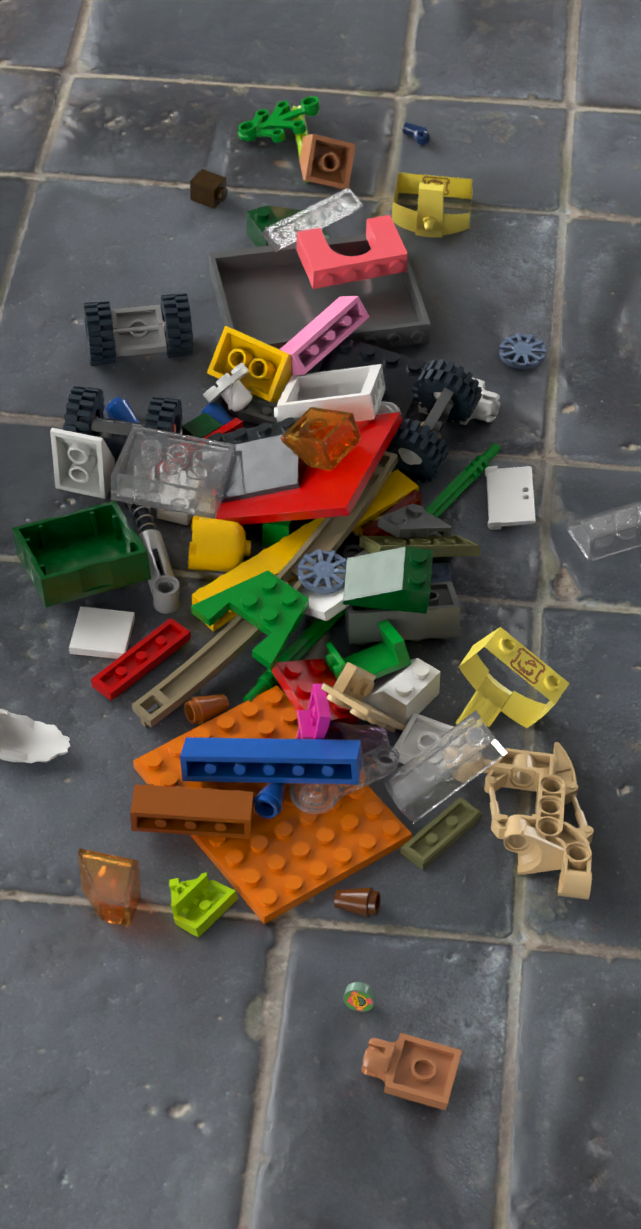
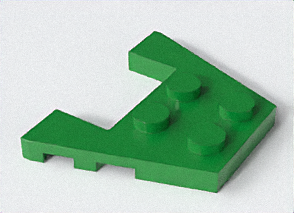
M267 570L192 605L191 611L194 616L208 626H211L231 609L268 635L252 650V657L272 670L277 664L280 652H283L286 648L289 636L292 631L295 632L308 609L309 598Z

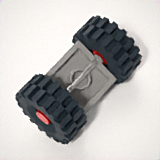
M187 293L161 295V306L152 305L111 310L109 301L83 304L90 366L116 363V357L167 352V357L172 358L192 356L194 353L191 311Z

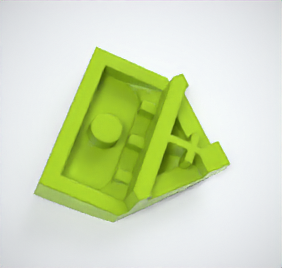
M207 872L202 873L197 879L182 882L179 881V878L169 880L172 901L171 909L175 924L198 938L238 900L235 890L215 880L209 881Z

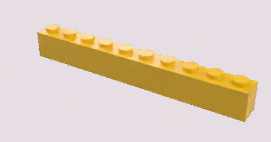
M398 469L392 472L367 511L352 530L353 533L369 536L380 529L378 522L381 516L410 504L418 505L419 486ZM316 518L310 523L304 524L300 529L283 537L279 542L267 549H263L251 559L240 563L238 567L226 574L220 575L205 587L199 588L192 594V605L267 570L276 576L309 539L324 518ZM293 576L288 581V583L291 584L295 580V577ZM230 609L208 627L214 632L233 620L238 614Z

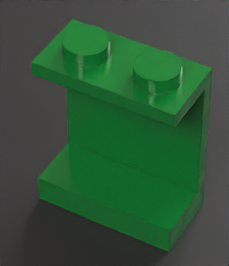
M388 619L377 623L383 642L342 659L331 642L326 644L329 654L325 655V660L330 671L334 672L337 680L347 662L376 676L375 679L411 665L405 642Z

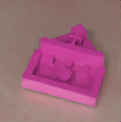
M313 683L308 710H297L299 730H297L296 739L323 740L327 733L331 713L326 691L321 689L323 684Z

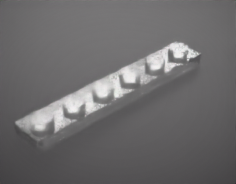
M346 188L266 228L261 235L277 253L297 243V232L321 228L322 230L359 211L363 204L349 188Z

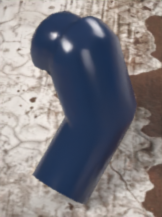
M407 122L404 124L403 134L413 136L419 145H425L429 142L430 135L426 127Z

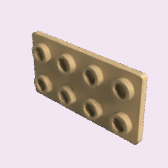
M347 662L334 687L327 684L322 685L321 689L329 693L327 696L328 700L351 710L350 713L364 721L367 720L392 732H395L396 729L402 731L405 729L406 725L363 700L374 688L376 676Z

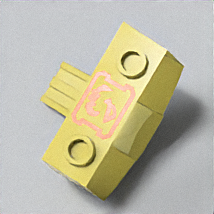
M398 172L392 207L393 222L406 230L415 232V235L424 237H442V235L454 234L469 229L470 213L443 214L444 197L471 199L472 202V179ZM399 193L419 194L417 211L396 204Z
M499 627L474 644L459 666V669L476 692L456 721V724L477 741L483 737L500 711L518 724L528 728L541 719L557 703L569 682L503 628ZM485 647L550 701L547 704H543L505 688L488 673L489 669L481 661L477 652Z

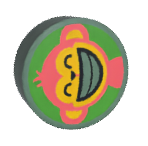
M354 982L346 987L343 1001L347 1007L354 1011L366 1012L373 1008L376 992L365 983Z

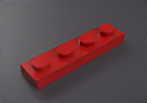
M172 618L168 619L91 679V687L110 701L114 700L191 639V632Z

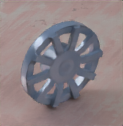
M516 333V335L505 337L501 342L499 356L510 367L531 369L539 366L545 360L546 348L543 341L533 337L532 334L523 335ZM503 349L512 351L504 353ZM534 352H535V353H542V354H541V356L539 357V356H537L536 354H534ZM512 355L513 361L507 357Z
M317 549L314 552L305 554L298 566L299 581L305 588L315 593L331 594L338 592L344 588L345 576L341 579L335 574H346L347 560L336 554V551L333 550L321 551ZM307 562H310L313 566H309V565H305V564H306ZM340 565H342L343 568H344V569H335L337 566H340ZM302 570H309L313 572L303 575ZM313 577L315 580L314 584L308 582L307 579ZM333 580L338 582V584L331 586ZM318 584H326L327 587H320Z

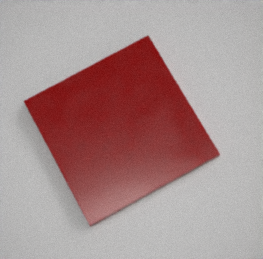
M400 412L378 414L373 420L309 427L315 444L300 488L215 504L207 518L234 521L240 525L349 516L403 420Z

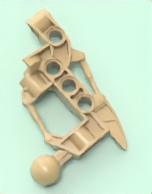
M554 743L553 754L506 748L498 759L482 757L481 752L469 744L458 745L453 748L446 761L449 773L455 778L465 781L477 777L480 772L488 773L485 778L484 791L490 795L491 830L498 839H504L503 842L506 849L518 853V875L560 869L558 896L589 900L592 883V852L589 844L592 842L594 830L591 826H588L584 813L580 809L576 798L578 785L575 771L569 756L560 743ZM501 787L536 791L535 814H532V816L512 815L510 817L500 814L495 792ZM572 802L579 828H575L563 821L565 804Z

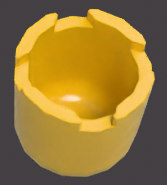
M193 516L191 530H193L192 542L189 544L188 555L189 570L229 572L243 562L244 556H250L251 540H246L245 530L239 523Z

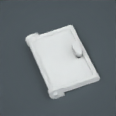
M498 466L487 467L485 475L487 477L488 528L499 530L501 526L535 524L532 467L498 469Z

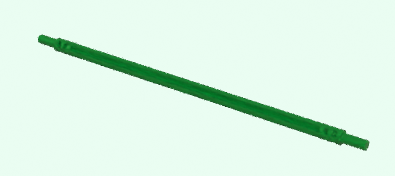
M493 443L481 456H477L424 511L439 518L489 466V462L501 451L500 446ZM344 610L328 621L318 618L277 659V662L300 660L345 614ZM267 669L258 678L257 685L243 698L244 702L248 700L252 702L259 694L273 688L278 683L270 669Z

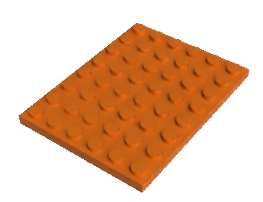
M275 686L259 694L252 702L248 700L133 760L134 769L147 784L155 786L242 790L254 792L255 798L268 783L182 781L180 754L186 737L296 739L297 730H299L297 712L286 694L278 686ZM361 777L358 784L286 783L282 810L278 815L267 819L259 816L254 809L251 839L202 835L190 836L260 920L266 924L402 847L412 838V833Z

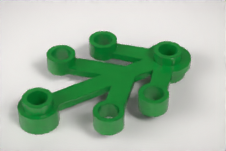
M316 96L306 97L301 101L302 107L291 111L288 101H281L276 104V108L270 116L267 109L258 110L252 121H246L239 125L238 137L245 141H252L257 137H272L273 142L279 143L286 139L283 129H293L294 134H302L307 130L305 121L289 120L304 114L307 116L317 115L321 108L319 98Z

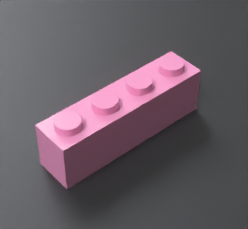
M343 296L336 299L280 349L291 354L292 375H305L370 317L359 296Z

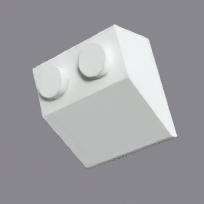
M419 658L411 659V665L380 677L374 683L372 692L367 697H364L363 700L402 724L407 725L413 713L419 714L439 694L441 671Z

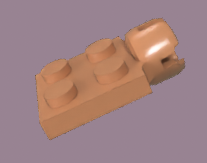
M400 1033L399 1039L396 1042H388L378 1038L370 1039L367 1044L369 1047L365 1051L362 1073L381 1079L385 1083L383 1093L446 1111L462 1050Z

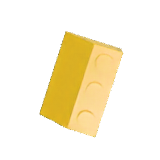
M225 326L207 373L219 379L226 373L232 376L231 371L243 362L249 370L240 380L246 389L253 391L252 394L269 402L278 403L282 392L285 390V386L292 376L291 354Z

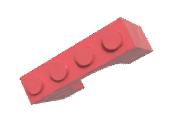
M386 215L367 219L366 239L371 250L359 256H344L334 252L328 246L321 228L297 232L296 250L312 288L317 289L406 272L408 253L391 216Z

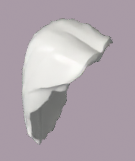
M0 709V759L26 763L49 762L57 756L68 753V749L71 747L69 744L70 738L64 736L57 726L34 721L28 716L17 715Z

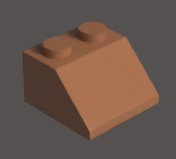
M316 134L303 137L299 159L303 180L348 190L356 144Z

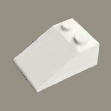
M52 428L50 434L56 489L106 499L116 476L114 457L104 439Z

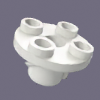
M243 362L231 371L232 376L228 373L223 375L216 381L218 387L212 386L203 396L209 403L221 396L228 404V409H232L234 412L244 409L251 402V393L253 392L247 390L240 381L249 372L248 368Z

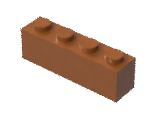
M135 784L130 810L131 831L251 839L254 792Z

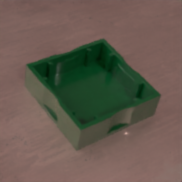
M116 501L12 528L17 556L45 608L151 579L147 550L137 534L129 528L127 519Z

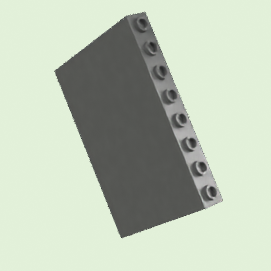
M366 234L326 239L328 246L334 252L344 256H359L371 250ZM297 242L209 253V272L223 326L233 328L275 348L281 349L336 299L343 296H359L370 316L347 338L379 348L430 342V321L408 257L406 272L313 289L296 250Z

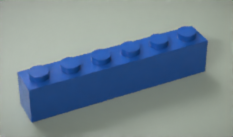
M186 737L180 754L182 781L358 784L362 769L361 740Z

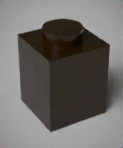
M201 169L190 180V200L215 209L228 195L226 177Z

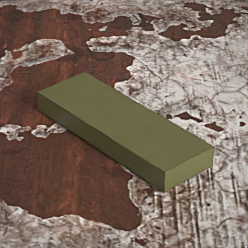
M459 797L401 847V855L421 870H424L482 819V812Z

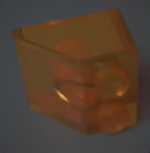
M310 407L280 437L282 442L310 467L324 470L335 468L361 440L353 413Z

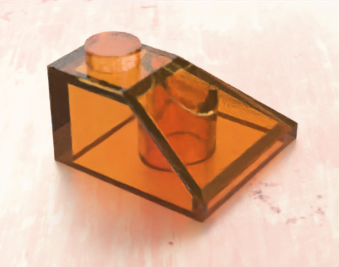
M79 848L78 862L81 890L101 920L111 924L130 926L141 898L138 861Z

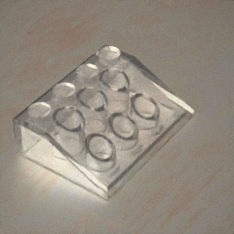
M133 425L111 474V500L215 519L224 496L236 444Z

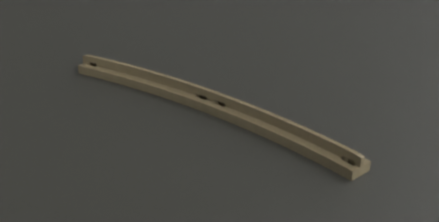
M384 452L380 460L381 464L374 470L350 515L324 518L304 545L276 575L278 578L289 585L288 581L294 576L295 580L290 586L300 593L305 589L298 578V566L304 555L317 549L321 551H337L398 463L397 454ZM307 562V563L305 564V565L313 566L310 562ZM302 570L303 575L313 572L309 570ZM313 577L307 579V581L311 582L313 580ZM237 615L183 665L132 704L133 712L140 717L141 724L144 727L150 726L152 728L228 666L263 632L240 615ZM154 704H157V705H158V707H156V708H155L154 710H152L150 713H148V712L146 711L147 709H149L150 707H152Z

